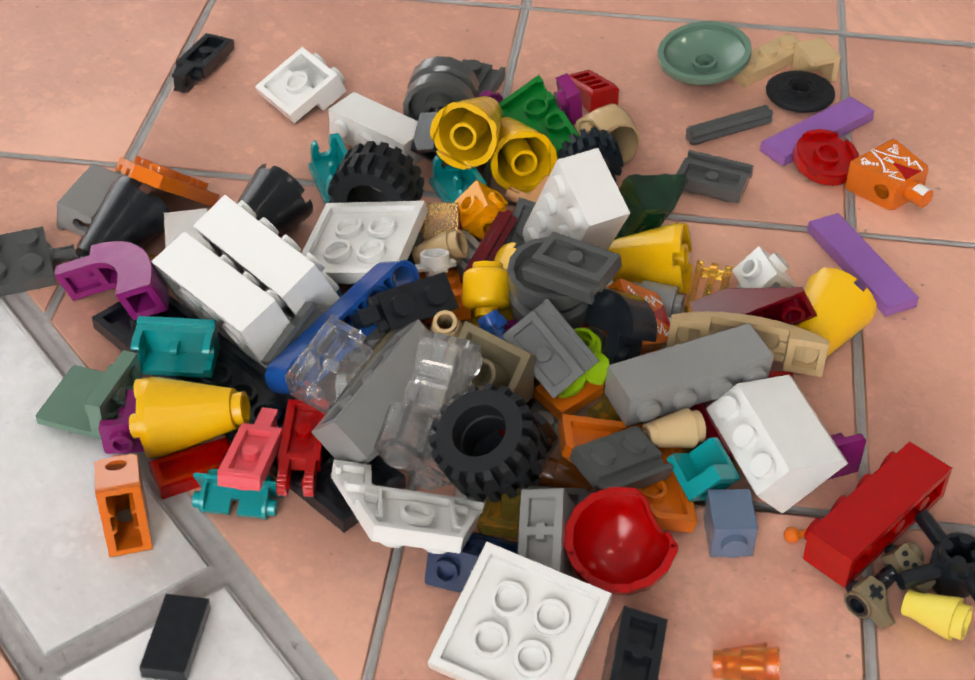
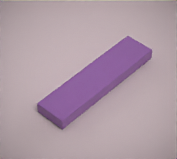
M849 97L762 141L760 151L780 165L785 166L793 162V149L798 139L805 132L815 129L831 130L838 133L839 138L872 121L874 110Z
M839 213L809 221L807 231L844 272L857 278L855 284L863 292L866 287L869 289L876 301L877 308L885 316L917 307L919 297Z

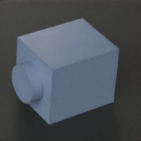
M750 489L707 490L703 519L710 557L737 558L753 556L758 525Z

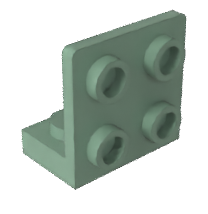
M123 350L115 362L107 367L105 372L77 365L72 366L35 415L37 423L101 440L98 430L99 422L101 420L118 419L119 407H124L126 403L127 390H134V381L142 378L138 353Z

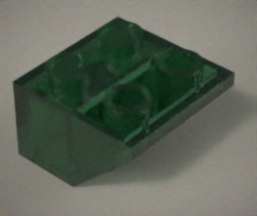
M686 174L628 175L619 187V191L630 211V215L615 239L660 227L674 210L687 184L688 178Z

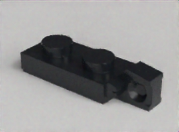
M209 33L203 35L176 61V68L172 74L174 91L186 93L193 88L195 81L200 82L203 78L207 77L235 49L234 40Z
M443 272L376 293L367 299L369 307L356 311V314L351 315L350 318L355 331L377 325L379 333L385 331L386 334L418 319L421 322L432 319L442 310L453 312L459 307L447 275Z

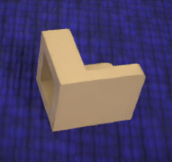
M824 37L796 42L791 69L793 71L806 72L820 71L830 83L836 82L841 56Z

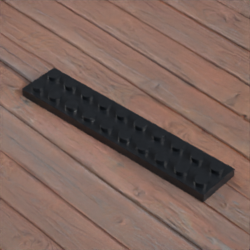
M170 295L168 310L149 316L200 319ZM120 301L92 317L94 329L121 351L126 350L137 353V351H131V341L137 326V320L133 321ZM219 332L220 350L212 378L152 375L153 377L234 388L237 392L245 391L250 403V421L248 424L253 425L262 407L278 409L277 426L283 429L288 399L306 400L301 395L273 393L265 382L266 369ZM238 429L224 435L233 441ZM324 447L321 470L317 471L314 497H305L303 494V470H291L290 489L345 533L359 521L331 478L333 460L335 458ZM278 453L269 470L276 478L278 474ZM379 455L367 463L371 465V483L373 485L397 489L406 488V476Z

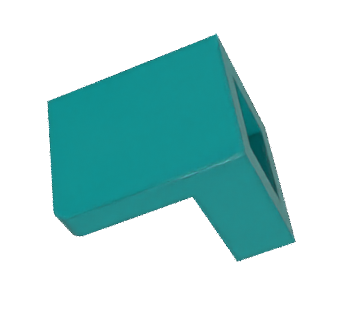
M717 437L709 438L689 453H673L667 458L668 463L674 466L672 471L689 501H704L707 497V490L727 489L741 479Z

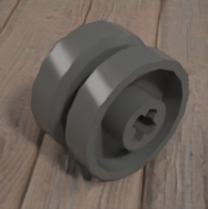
M436 56L423 60L414 68L409 79L408 90L403 102V115L418 121L420 113L434 112L435 109H442L447 104L455 101L477 98L479 96V82L474 71L464 62L452 57Z
M548 237L533 239L518 247L511 255L507 268L508 285L510 288V310L513 319L518 323L548 298L573 329L585 325L584 320L588 303L524 280L522 268L525 265L529 266L531 264L532 256Z

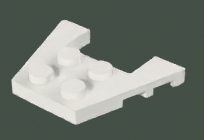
M333 460L332 480L370 540L380 542L387 547L400 548L402 546L424 548L426 551L434 554H444L446 552L461 553L491 503L488 497H486L484 502L475 501L471 495L466 497L457 488L455 489V497L376 486L371 483V465Z

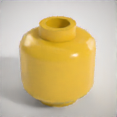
M477 261L472 264V268L464 272L462 303L467 309L475 311L476 318H481L496 309L503 311L510 307L507 270L503 268V263L497 261Z

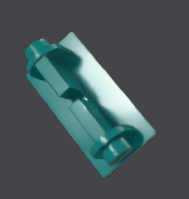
M218 469L208 470V474H193L194 479L201 486V491H194L192 506L199 508L201 513L230 515L232 503L235 500L239 501L237 515L240 517L267 520L269 516H277L279 501L273 499V497L283 498L284 496L277 495V482L272 477H266L260 491H243L236 488L218 486Z

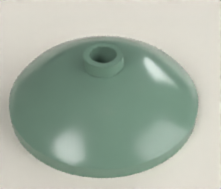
M714 21L694 22L676 28L663 38L658 47V62L667 75L682 83L697 86L719 84L735 77L746 68L752 54L751 42L743 31L732 25Z

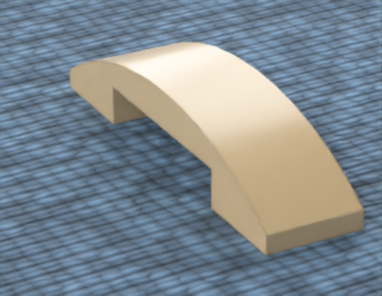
M707 311L678 313L671 316L666 348L750 323L774 355L773 361L783 362L782 371L822 377L829 340L808 330L768 318L739 313Z

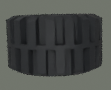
M367 141L365 146L359 143L345 154L331 179L328 188V195L331 196L329 202L420 201L424 192L422 189L424 178L420 177L422 171L419 166L412 164L414 159L410 155H403L401 153L402 149L398 147L393 149L389 147V143L385 142L376 145L374 141Z
M484 384L482 390H479L476 385L468 387L467 394L462 396L458 392L452 396L454 402L449 406L444 404L439 410L442 414L441 418L434 419L431 427L436 433L429 435V444L434 449L431 451V455L438 464L439 469L466 497L471 495L475 501L484 502L486 497H488L492 503L501 502V497L505 494L511 499L518 495L516 489L522 485L527 489L532 484V481L529 479L532 474L539 476L543 467L538 461L546 459L547 450L543 445L547 442L546 435L541 429V424L518 393L513 394L510 388L501 386L497 389L494 384ZM505 430L501 443L493 451L482 456H472L476 444L482 437L493 431Z

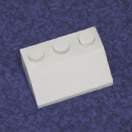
M790 375L737 383L706 408L757 497L782 514L848 464Z

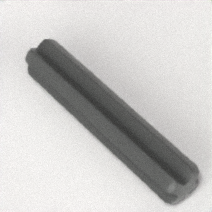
M763 105L691 125L686 128L685 137L691 145H696L766 125L772 122L773 111L769 109L768 105Z

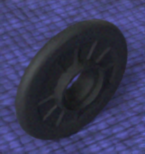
M806 71L779 73L773 76L766 85V93L769 99L777 106L793 112H817L831 105L835 98V90L829 81L817 74Z

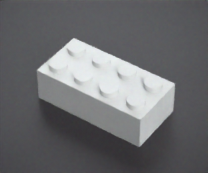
M599 148L556 161L523 228L525 243L533 239L548 237L552 232H556L608 250L630 215V211Z
M224 195L193 225L199 234L213 247L219 257L224 254L230 258L237 266L239 273L249 272L259 282L263 291L273 290L285 304L282 311L286 312L292 319L306 301L315 302L317 308L324 313L340 298L336 293L340 287L326 273H321L325 269L323 264L310 252L305 256L300 253L302 251L301 248L288 235L285 234L280 238L278 230L266 218L262 217L258 221L256 213L242 200L236 204Z
M184 231L151 262L183 306L200 319L216 320L217 332L267 369L268 366L264 365L261 360L292 320L286 312L282 311V308L285 306L284 302L273 290L263 291L259 282L249 272L239 273L237 266L226 255L222 254L218 257L216 251L205 239L200 238L197 241Z

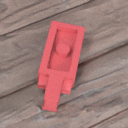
M262 407L254 425L241 423L218 469V486L236 488L243 491L261 490L280 446L283 429L277 426L278 409Z

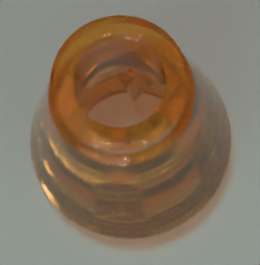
M768 642L725 648L723 650H713V678H723L724 680H780V648L768 647Z

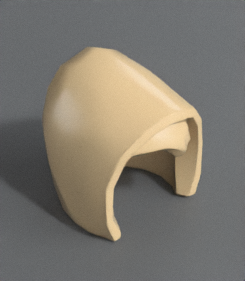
M616 104L599 107L576 121L575 130L579 136L581 135L579 130L585 129L588 134L591 128H597L598 133L604 129L608 132V135L612 134L619 146L623 165L635 155L639 148L640 136L634 121L627 111Z

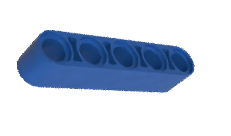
M403 260L380 262L371 268L269 364L265 373V382L268 388L273 393L282 395H305L309 393L377 328V325L355 331L350 316L356 314L358 310L369 307L367 299L376 293L420 280L417 267L412 262ZM343 320H344V322H345V327H346V328H345V332H343V330H342ZM317 344L319 346L320 351L318 358L316 357L315 352ZM290 370L293 373V380L291 384L288 381V374Z

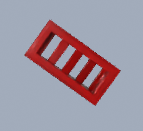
M589 69L569 74L580 91L582 106L589 113L609 104L618 105L619 88L611 81Z

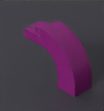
M111 241L91 245L89 256L56 266L54 276L73 301L106 290L116 289V297L133 321L137 320L138 316H151L168 310L169 289L167 283L155 268L147 253L133 243Z

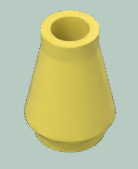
M909 589L902 602L901 615L915 620L948 641H951L952 638L962 641L969 630L974 609L973 606L965 604L964 599L960 597L920 593Z

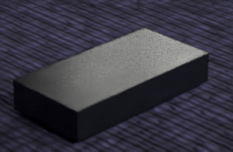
M165 594L139 667L141 677L161 680L188 679L211 610L208 598Z

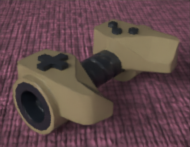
M906 541L898 546L888 545L884 548L885 554L881 557L885 567L875 577L870 575L859 580H850L846 584L847 594L844 596V602L853 615L861 619L870 617L882 629L896 623L889 609L886 590L896 581V573L924 565L923 551L913 542ZM936 580L911 588L916 592L926 593L936 583Z

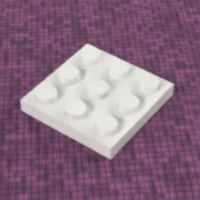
M425 201L326 203L301 254L304 256L308 252L313 254L325 267L321 273H326L336 284H355L380 262L408 260L428 213Z
M486 542L427 662L430 669L455 680H576L610 605L612 593Z

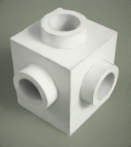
M759 246L732 270L739 281V284L736 286L737 288L796 287L786 272L790 268L787 262L778 253L774 252L770 255Z

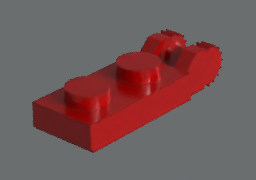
M288 399L277 456V495H288L291 487V470H303V494L305 497H314L317 471L321 470L324 446L311 432L330 410L329 401Z

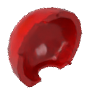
M610 487L591 493L575 506L565 525V552L579 578L583 582L612 593V595L630 596L649 590L666 576L678 552L677 543L669 531L665 533L660 528L651 512L649 502L643 493L636 488Z

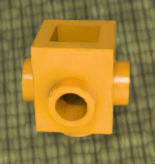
M478 180L453 203L458 208L462 230H467L473 237L476 236L481 240L484 238L498 212H505L508 205L506 199L498 191L490 189Z

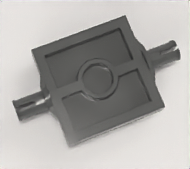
M43 226L1 234L0 297L56 285L54 276L55 263L77 259L74 244L52 249V246L46 240Z

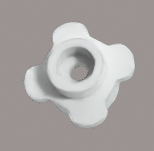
M433 248L421 251L420 264L415 266L418 272H425V276L430 277L443 272L447 274L449 272L448 269L457 264L455 259H450L448 250Z

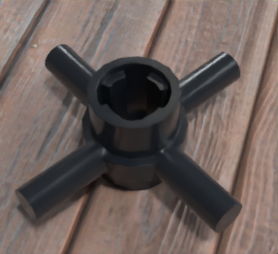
M929 510L919 512L915 517V521L935 548L932 551L930 563L896 573L895 579L898 587L901 590H905L936 580L932 589L938 595L960 597L963 599L971 596L975 601V537L960 532L947 535Z

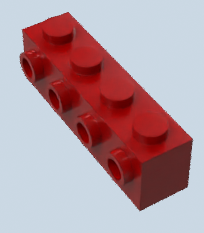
M910 441L897 453L891 451L875 473H866L858 482L856 489L848 497L845 495L840 496L833 504L830 513L823 519L816 518L810 523L804 533L806 545L803 560L843 588H846V584L850 580H855L884 552V548L890 544L892 545L916 522L915 517L919 512L929 510L944 496L952 467Z

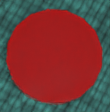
M824 129L809 130L802 134L792 152L793 162L804 176L814 182L829 186L846 183L850 161L858 158L859 153L853 143L847 138L844 142L838 138V133Z

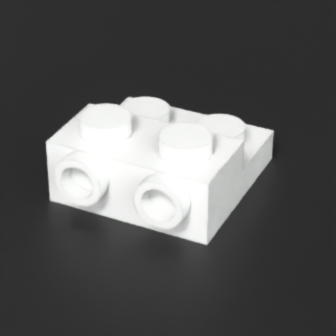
M303 47L255 86L264 99L293 123H296L315 106L324 111L346 92L343 85L345 78L341 72L334 66L330 69L319 54L314 53L312 55Z

